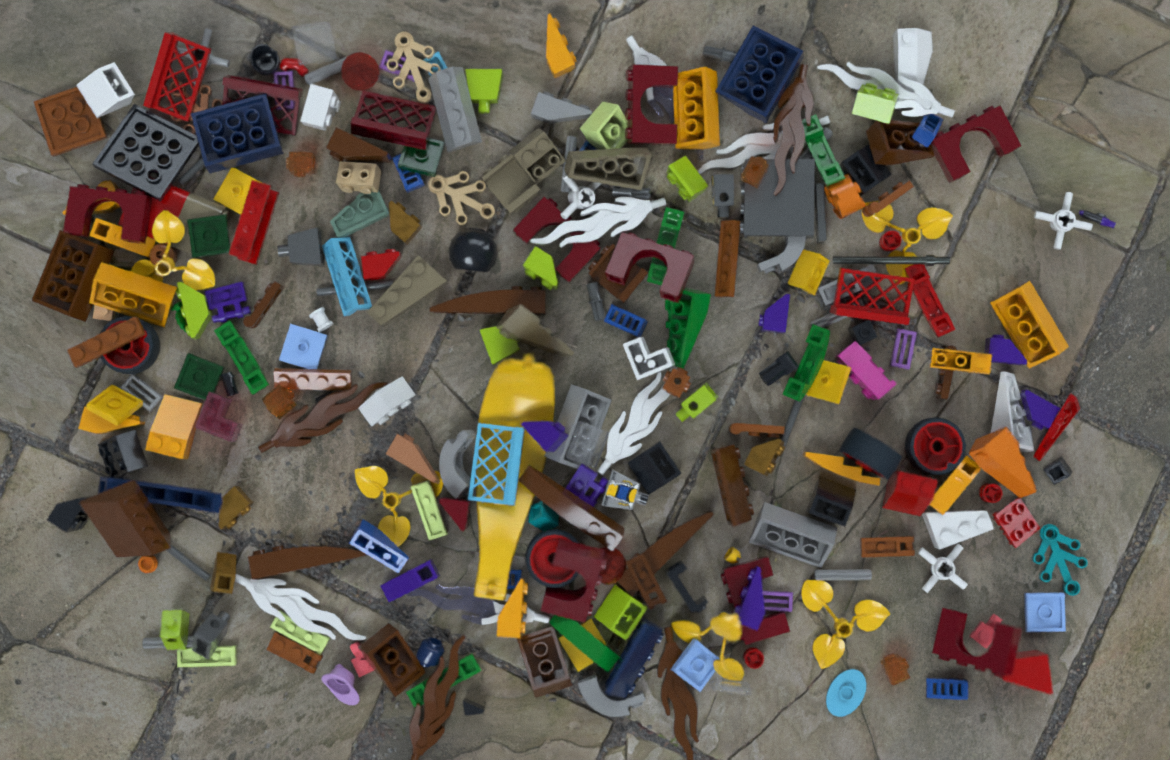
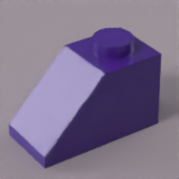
M785 294L767 308L763 315H759L758 326H761V331L782 334L786 332L790 294Z
M992 335V338L986 339L984 353L992 354L991 362L1013 365L1027 364L1025 357L1010 339H1004L1003 335Z
M1027 389L1021 390L1020 395L1027 420L1031 421V425L1039 430H1042V428L1049 429L1060 408Z
M532 421L521 424L545 452H555L569 436L565 432V427L559 422Z

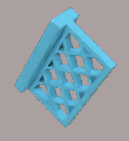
M478 423L468 500L515 506L524 428ZM482 428L491 429L494 433L486 442L481 437ZM503 431H512L511 439L504 444L498 435ZM497 437L503 446L493 452L488 443ZM486 445L492 454L485 460H482L478 453ZM505 448L509 453V458L501 463L496 454ZM494 456L500 465L493 471H490L485 462ZM484 465L489 474L480 480L476 475V469ZM503 467L507 472L506 478L499 482L493 473ZM489 476H492L498 484L488 491L482 482ZM481 484L487 493L482 497H473L474 488ZM499 486L504 491L503 500L495 499L491 495V492Z

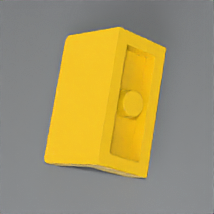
M803 250L788 284L801 288L808 294L815 295L830 260L819 253Z

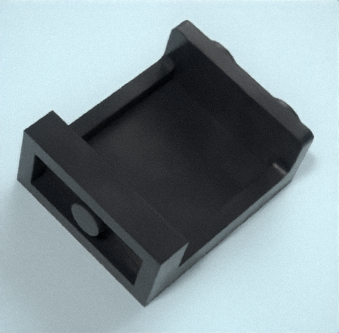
M680 560L667 568L665 572L691 612L696 611V613H699L707 608L706 604L708 601L704 596L693 601L678 577L679 574L687 570L684 563Z

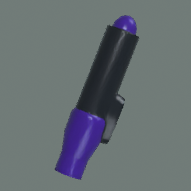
M1086 210L1079 211V215L1102 226L1115 227L1116 222L1109 220L1107 216L1101 213L1094 214Z

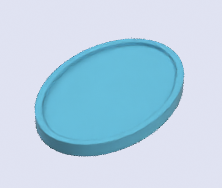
M845 670L831 682L826 694V706L832 715L837 717L846 716L852 713L862 702L866 692V679L859 670Z

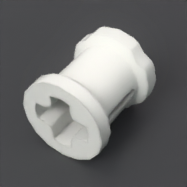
M324 307L315 310L309 315L318 326V332L324 331L334 324L326 316Z

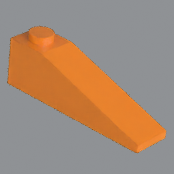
M1007 427L975 440L969 454L981 469L1019 498L1036 493L1037 489L1032 476L1025 466V458L1021 456L1019 451L1020 445Z

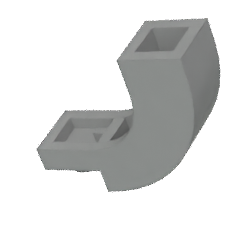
M785 236L786 244L783 252L774 258L759 263L757 265L759 273L763 271L765 274L776 270L775 266L778 267L779 272L789 268L801 255L805 246L806 236Z
M473 429L462 430L458 433L456 439H447L440 454L439 470L441 479L446 489L455 499L465 498L469 493L471 478L464 470L463 456L466 449L476 438L477 433Z
M596 674L578 680V686L585 701L594 710L607 716L622 717L630 715L628 707L636 708L643 705L642 702L646 701L643 691L628 695L626 698H614L607 695L601 689Z

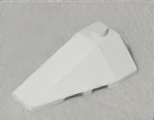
M919 28L897 29L893 34L895 81L906 90L915 92L913 88L905 85L899 79V75L922 84L924 83L932 54V33ZM905 107V108H898L897 110H899V109H913V108H911V107Z
M1003 371L1000 374L991 433L1007 427L1017 439L1020 445L1019 451L1032 452L1034 451L1030 426L1026 427L1023 418L1026 412L1018 401L1021 395L1015 375Z

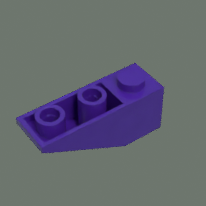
M430 559L380 586L388 602H391L440 577V574L433 560Z
M755 565V568H751L747 579L750 581L748 586L743 587L740 598H742L740 606L736 605L733 614L738 615L740 624L758 631L765 608L760 567Z

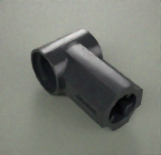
M789 351L775 359L774 363L758 373L767 387L799 367Z

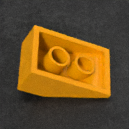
M164 394L150 429L145 450L175 458L188 459L202 403Z

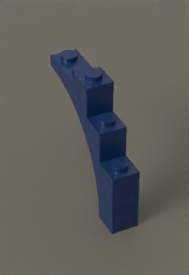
M100 476L97 494L130 482L133 479ZM136 480L150 503L178 506L218 514L222 507V494L212 492L211 490Z

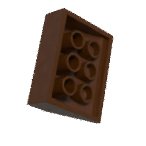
M60 230L31 301L86 322L93 306L89 302L94 277L101 262L109 265L114 251L83 238L66 234Z
M733 444L711 449L728 525L736 527L751 521V515H754L752 504H748L747 500L750 494L748 486L744 485L742 479L745 477L743 466H739L738 459H741L739 448H735Z
M136 480L80 501V505L116 557L150 556L171 548L170 532Z

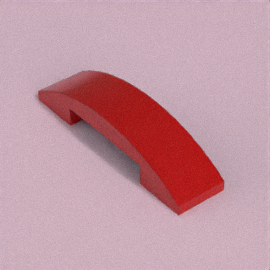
M913 264L905 268L906 276L915 279L913 294L937 338L956 330L948 313H945L924 264Z

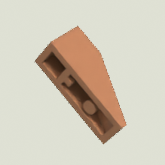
M397 434L386 454L430 481L439 484L441 480L419 445L413 442L414 438L407 434L403 436Z

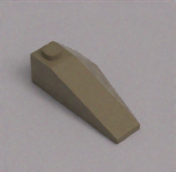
M521 304L509 308L496 326L500 330L499 333L505 338H511L563 357H570L574 354L561 339L551 336V330L548 327L539 325L540 319Z

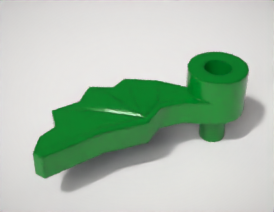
M182 302L175 303L171 310L176 311L175 319L181 330L187 333L185 325H187L186 320L181 313Z

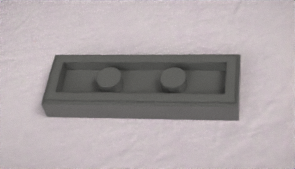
M818 183L814 186L817 243H824L827 240L824 184Z

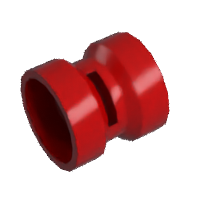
M896 231L886 232L879 240L881 249L886 252L895 250L901 245V236Z
M987 483L979 489V497L984 502L996 503L1003 495L1001 487L996 484Z
M749 647L744 651L743 660L750 668L757 669L763 665L764 656L758 648Z

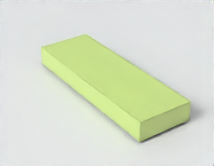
M430 480L411 485L410 487L428 539L432 540L447 535L448 531Z
M279 610L285 617V621L283 622L275 617L270 628L321 655L330 637L298 627L286 612Z
M236 645L218 646L209 660L192 651V647H187V650H177V667L237 665Z

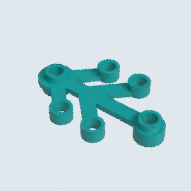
M1046 524L1040 529L1042 542L1038 551L1032 555L1034 563L1042 564L1045 561L1044 554L1048 546L1050 545L1052 553L1045 569L1039 573V579L1043 582L1051 581L1052 572L1057 563L1064 580L1063 591L1067 595L1075 596L1080 592V585L1077 581L1072 580L1065 560L1074 563L1076 567L1081 569L1087 567L1088 561L1084 557H1077L1060 549L1058 542L1066 544L1070 550L1074 551L1080 548L1081 543L1077 539H1070L1061 535L1055 525ZM1048 530H1051L1052 535L1050 537L1046 535V532ZM1073 541L1077 543V546L1075 548H1072L1071 543ZM1037 555L1041 556V560L1039 562H1037L1035 559ZM1080 559H1083L1084 564L1082 566H1079L1078 561ZM1044 573L1048 574V578L1046 580H1044L1042 577ZM1069 584L1073 585V589L1071 591H1069L1067 588Z

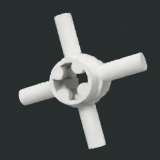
M565 174L562 178L571 188V191L568 194L570 205L560 214L563 219H567L577 208L588 209L593 206L595 202L594 191L602 184L592 182L588 187L578 186L573 178H568L567 174ZM596 211L590 214L591 216H594L598 212Z
M1065 192L1062 209L1054 214L1035 211L1034 218L1049 221L1051 228L1057 232L1054 249L1061 250L1064 233L1070 231L1073 227L1091 231L1093 227L1092 223L1076 220L1075 215L1070 211L1073 197L1071 192ZM1059 217L1066 219L1065 226H1062L1063 221L1059 220Z
M957 544L947 557L935 558L923 547L918 551L919 555L931 563V572L933 574L921 588L928 593L938 580L947 579L953 581L962 590L967 587L968 584L955 574L953 563L964 549L961 545ZM942 563L946 564L944 566L947 570L945 574L944 572H938V567L940 568Z

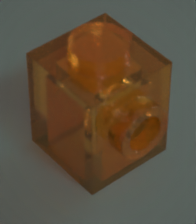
M289 152V157H286V168L289 169L291 174H294V177H306V174L315 175V155L312 152Z
M751 156L741 174V181L758 189L769 169L767 161L759 156L756 158Z
M278 385L262 398L268 411L279 420L297 406L293 399L295 397L294 393L289 388L285 389L281 385Z
M891 653L886 655L883 661H880L888 682L892 686L910 679L907 671L909 665L905 657L902 658L898 654Z

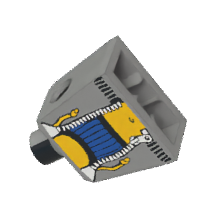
M612 470L601 505L633 510L634 503L646 506L649 495L639 492L640 483Z

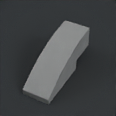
M874 264L860 269V271L877 273ZM852 274L844 276L843 279L846 285L855 280ZM865 276L860 280L864 288L873 283L869 276ZM838 279L818 288L825 305L834 302ZM858 283L849 288L852 294L862 290ZM845 291L841 294L840 299L849 296L848 292Z

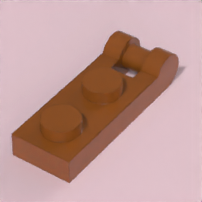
M910 180L904 184L902 182L897 183L892 187L893 191L890 194L885 192L878 197V202H872L864 207L862 210L863 215L871 217L880 212L914 186Z
M733 423L729 426V432L733 435L743 431L748 432V436H760V433H768L767 437L779 438V434H784L785 426Z
M914 536L860 538L861 557L915 556L912 544ZM900 543H905V550H900Z
M278 632L274 633L266 649L312 674H315L316 666L323 658L322 654L319 655ZM307 655L311 657L309 663L305 661Z

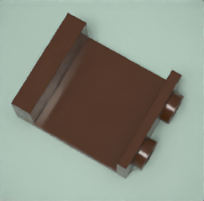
M612 244L610 247L606 246L600 253L602 257L598 262L594 260L588 267L590 270L588 275L624 304L648 275V272L634 264L625 286L607 280L605 272L616 247Z

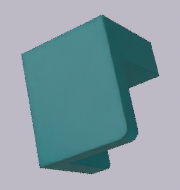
M543 501L531 505L529 523L542 531L550 530L558 526L559 514Z

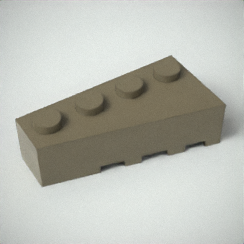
M647 147L569 151L564 170L568 178L642 190L652 154Z
M418 255L367 313L381 326L385 327L449 283Z

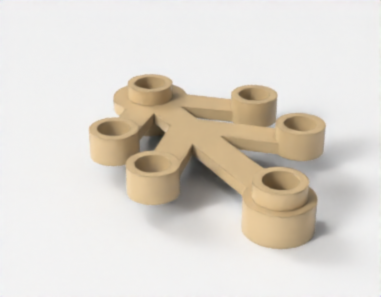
M400 32L395 37L397 49L392 59L387 61V67L390 71H396L399 68L398 62L403 53H405L407 59L399 76L394 78L393 84L397 89L404 88L405 80L411 69L418 89L416 97L419 102L428 103L432 98L430 89L424 86L418 67L430 72L431 75L434 74L431 71L433 67H437L438 71L441 68L436 63L430 64L415 57L411 49L422 53L428 59L434 56V49L431 46H423L414 42L413 36L410 33ZM403 38L408 39L407 43L402 44L401 40ZM427 49L432 50L430 55L425 54ZM391 62L396 63L394 68L389 67ZM402 80V85L397 86L396 81ZM422 91L427 92V95L425 97L420 96V93Z
M461 171L458 175L447 178L441 175L431 177L428 181V187L432 193L437 194L440 205L439 212L442 216L447 217L451 214V208L447 205L444 195L446 193L452 198L457 215L456 222L459 225L464 226L468 222L461 202L479 211L482 218L486 220L494 217L495 209L493 205L489 203L482 205L466 196V194L476 191L479 193L486 190L484 181L478 180L475 184L453 189L448 185L457 182L465 184L469 181L470 177L467 172ZM462 174L467 175V179L464 181L460 179ZM441 182V187L436 188L434 184ZM479 183L484 185L481 190L477 189ZM444 207L449 209L446 214L442 213ZM490 209L491 214L485 215L484 211ZM461 216L465 217V221L463 223H460L458 221L459 217Z

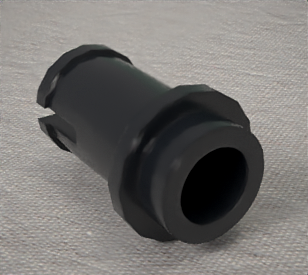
M232 371L221 374L220 381H223L227 397L239 393L234 380L235 375L232 374Z

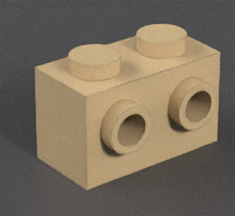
M340 161L336 184L346 193H352L353 191H360L364 194L378 193L382 171L377 164Z

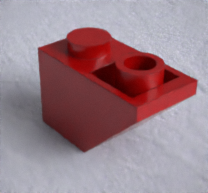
M396 249L384 250L385 253L377 254V251L366 252V256H361L364 280L385 279L401 259V253L396 251Z

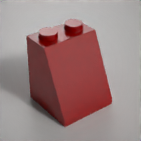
M895 471L888 479L882 508L921 516L934 499L937 480Z
M1039 650L1017 652L1012 675H1004V678L998 677L1010 683L1043 693L1053 694L1048 654Z

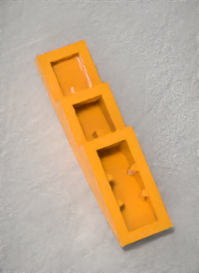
M803 452L804 457L836 475L857 482L876 486L880 485V478L862 476V468L843 465L844 457Z

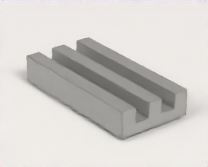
M131 374L121 386L122 390L141 399L127 388L130 385L150 401V406L143 401V407L149 412H152L153 408L159 404L158 402L163 399V396L136 374ZM134 379L136 382H138L142 387H144L147 391L154 395L156 399L154 400L152 397H150L146 392H144L141 388L134 384L132 380Z

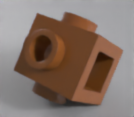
M680 367L677 370L673 368L671 372L667 370L663 378L665 384L662 390L680 398L682 392L686 393L691 385V382H689L690 376L687 375L688 372ZM674 379L680 381L679 385L674 383Z

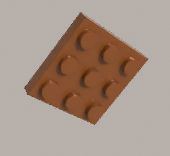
M78 87L34 101L52 156H57L108 138L101 117L96 118Z

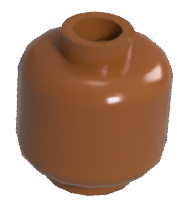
M159 243L152 247L149 256L153 265L156 266L163 258L167 244ZM171 246L168 257L176 263L177 252Z

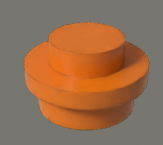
M154 555L141 556L138 561V567L144 573H152L158 567V560Z

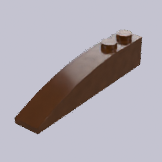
M512 286L511 290L486 291L448 300L430 307V312L505 314L509 308L521 304L534 315H546V291L542 290V287L536 286L530 287V290H523L521 286Z
M530 464L519 478V482L551 509L611 551L615 549L624 537L625 528Z
M712 511L698 515L673 528L641 552L644 554L653 574L714 515ZM635 553L631 558L639 555V553ZM628 566L621 567L616 573L618 576L616 581L633 596L639 588Z
M283 545L272 547L271 552L265 553L264 549L253 551V555L248 556L253 580L367 556V554L356 548L311 545L284 549Z

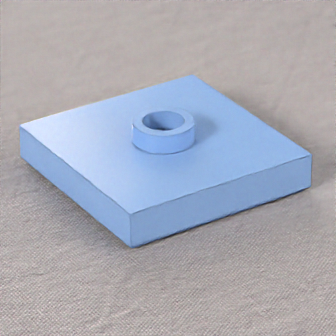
M290 324L279 360L306 369H318L328 335Z
M1064 592L1024 593L1025 632H1066Z
M693 638L671 670L697 691L701 692L715 673L713 667L714 660H720V658Z

